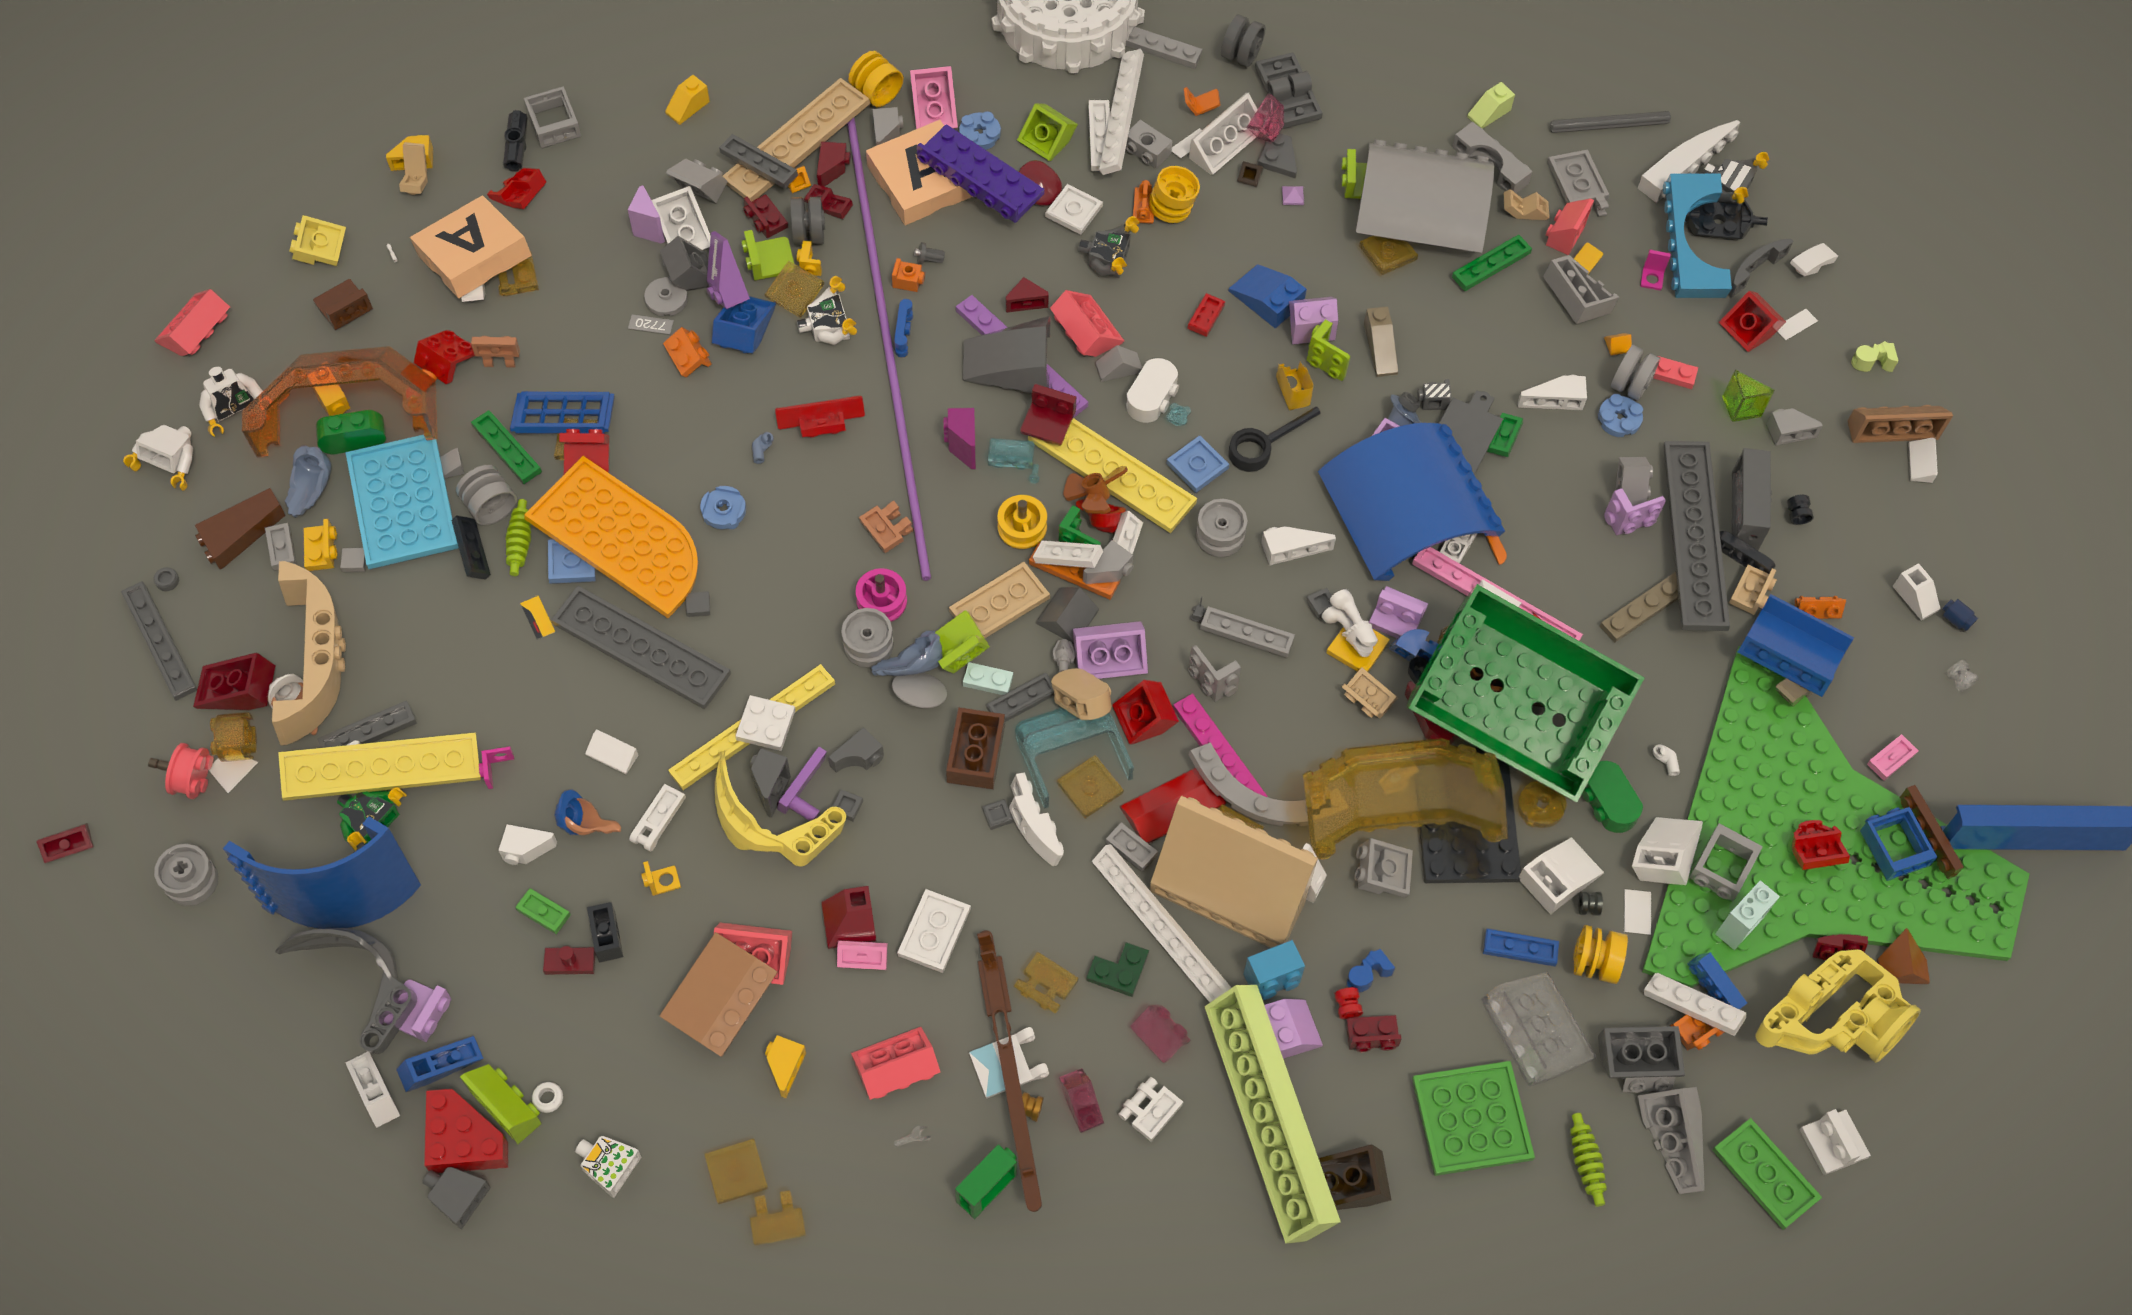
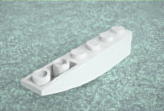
M1736 120L1715 127L1682 143L1642 175L1637 189L1656 203L1662 198H1666V194H1663V183L1667 181L1669 175L1695 174L1701 164H1707L1715 152H1721L1728 141L1732 142L1737 137L1740 122Z

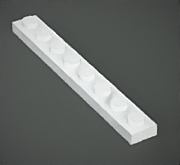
M1141 49L1122 54L1099 168L1103 175L1122 169L1144 57Z
M1111 844L1105 845L1092 860L1093 864L1205 998L1212 1002L1231 989V986Z

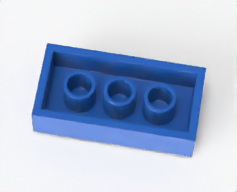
M1710 952L1699 954L1687 963L1691 973L1699 979V984L1708 991V996L1737 1009H1741L1747 1004L1746 1000Z

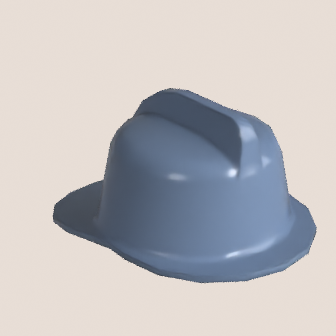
M1393 394L1390 396L1394 406L1388 420L1399 426L1421 423L1416 412H1410L1400 404L1399 396Z

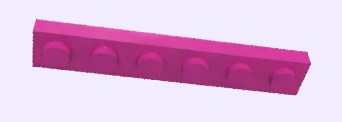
M1193 694L1173 704L1174 711L1199 746L1211 742L1222 763L1233 777L1250 790L1268 797Z

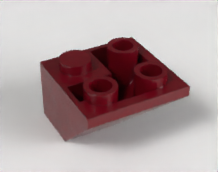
M869 886L844 889L822 901L828 949L837 948L838 941L876 942Z

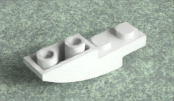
M1025 773L1016 774L1010 785L1014 794V798L1009 806L1012 817L1030 846L1050 865L1057 866L1064 850L1062 843L1058 842L1055 823L1051 821L1049 813L1040 814L1039 804L1032 795V784L1027 780Z

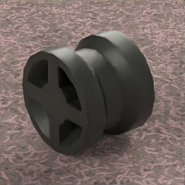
M1580 891L1578 900L1579 914L1593 913L1596 916H1600L1603 907L1602 893L1594 892L1589 894L1587 891Z

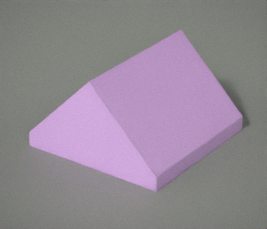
M642 185L638 188L628 208L633 236L657 243H664L665 239L660 216Z

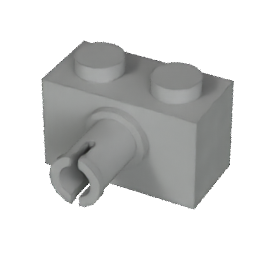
M1619 457L1615 491L1622 488L1632 506L1647 502L1651 495L1649 478L1653 477V466L1649 464L1646 457Z

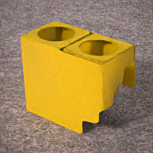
M1301 361L1298 369L1284 367V364L1278 365L1276 378L1289 411L1309 406L1311 403L1313 382L1307 368L1304 365L1302 366ZM1287 376H1292L1297 380L1296 387L1291 389Z

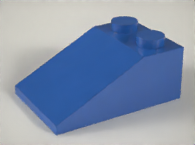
M1257 264L1233 284L1228 291L1276 329L1290 316L1289 301L1304 300L1307 289L1291 276Z
M749 296L750 299L728 309L723 308L713 320L712 343L723 348L737 349L743 353H754L762 341L776 303Z

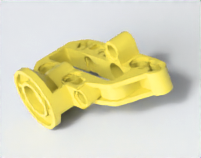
M1862 950L1839 951L1828 958L1809 976L1803 974L1795 982L1788 995L1766 1015L1756 1032V1039L1765 1047L1776 1045L1809 1055L1817 1054L1832 1046L1846 1053L1856 1044L1869 1054L1871 1060L1877 1063L1903 1038L1918 1018L1921 1009L1904 1000L1901 995L1898 979ZM1855 974H1858L1873 986L1866 992L1860 1003L1855 1002L1839 1017L1831 1029L1827 1028L1823 1033L1815 1034L1802 1025L1804 1021H1808L1812 1013Z

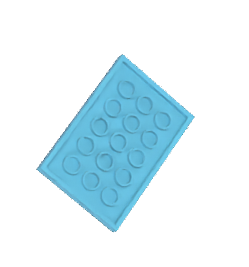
M435 432L346 452L368 569L459 548L451 521L453 516Z

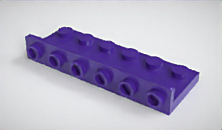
M947 124L925 145L922 143L917 145V158L920 162L929 165L938 174L950 179L954 185L962 187L972 197H977L987 207L995 209L1005 219H1010L1014 223L1044 195V188Z

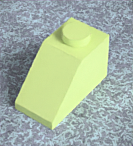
M1500 82L1484 93L1467 117L1477 126L1484 128L1511 111L1515 94Z

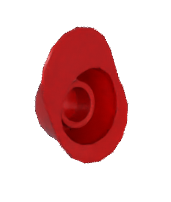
M1085 499L1078 500L1076 506L1084 510L1082 504ZM1108 504L1111 509L1109 513H1088L1093 527L1103 532L1114 533L1116 532L1120 515L1126 509Z

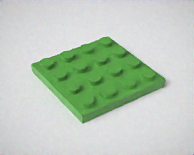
M1511 1061L1413 1076L1412 1081L1434 1176L1534 1160L1535 1155Z

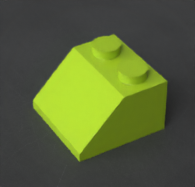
M1035 103L1017 141L1051 161L1069 143L1078 124L1047 104Z

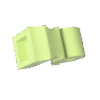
M1884 341L1878 345L1874 344L1873 347L1867 345L1858 347L1851 360L1852 366L1859 371L1868 372L1873 367L1875 361L1879 360L1882 369L1893 372L1898 363L1894 343Z

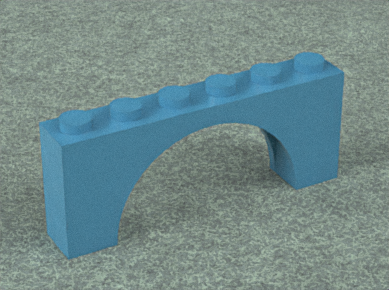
M1670 174L1667 181L1663 183V194H1666L1667 199L1664 209L1665 213H1668L1666 231L1670 232L1668 251L1672 254L1670 259V270L1673 271L1671 287L1672 290H1675V298H1726L1732 289L1730 269L1711 266L1698 258L1690 249L1684 234L1685 217L1690 211L1700 205L1718 201L1722 194L1721 174Z

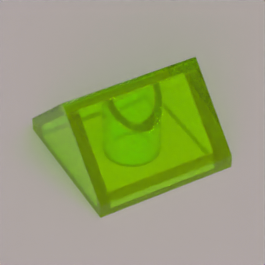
M1735 370L1722 396L1731 421L1736 422L1762 417L1775 390Z

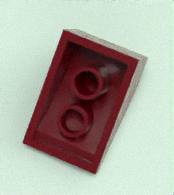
M256 652L203 666L193 707L196 709L253 710L267 706L269 686L273 681L276 665Z

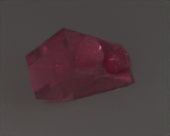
M1081 1068L1059 1077L1065 1099L1079 1131L1082 1133L1104 1124L1091 1080Z

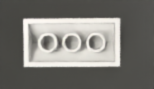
M1245 93L1191 139L1189 159L1210 175L1217 172L1268 128L1249 93Z

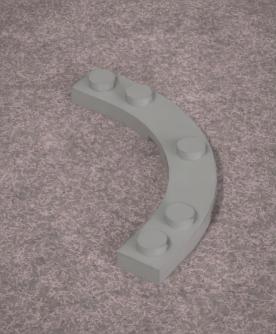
M1211 742L1190 750L1188 754L1205 783L1217 796L1220 795L1232 804L1231 807L1236 811L1257 821L1283 826V824L1307 826L1341 815L1348 809L1336 789L1301 801H1282L1260 795L1241 784L1232 776L1222 763Z

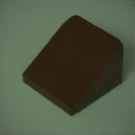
M1243 161L1237 182L1257 187L1264 169L1263 166Z

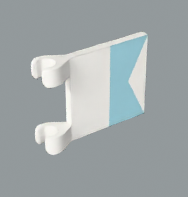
M1028 1027L1012 1035L1020 1085L1047 1077L1049 1071L1045 1063L1029 1070L1020 1044L1034 1041L1033 1029ZM1009 1037L999 1040L1000 1043L1007 1044ZM997 1041L969 1052L986 1099L1005 1092Z

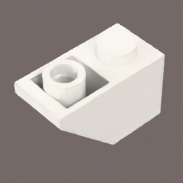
M1919 563L1900 574L1893 588L1921 621L1940 610L1934 581Z

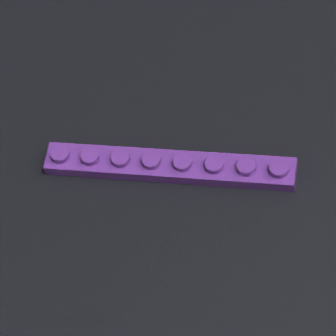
M973 295L956 306V312L981 335L1008 328ZM1047 364L1049 388L1077 396L1074 417L1088 407V401Z

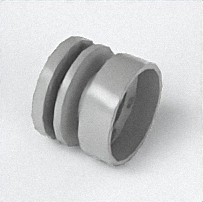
M492 465L474 468L464 475L457 484L456 493L458 497L468 507L470 514L480 525H491L499 522L508 516L516 506V494L505 483L498 469Z

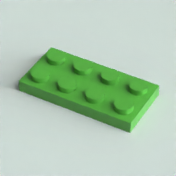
M1752 1118L1747 1120L1712 1150L1782 1230L1786 1229L1822 1198Z

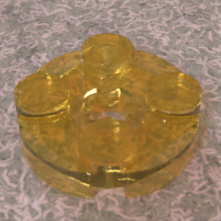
M1538 781L1529 783L1521 792L1517 805L1520 815L1528 826L1547 828L1561 821L1567 803L1565 796ZM1538 800L1548 804L1545 809L1536 805Z

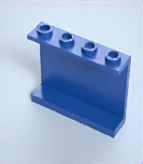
M1770 594L1739 648L1738 653L1823 697L1854 637Z

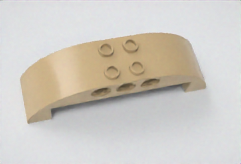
M279 561L278 581L286 606L306 605L303 699L273 701L272 723L280 745H288L311 733L325 720L334 707L340 691L341 672H345V659L342 658V652L346 651L345 638H342V628L339 626L331 596L325 585L307 569L290 562Z

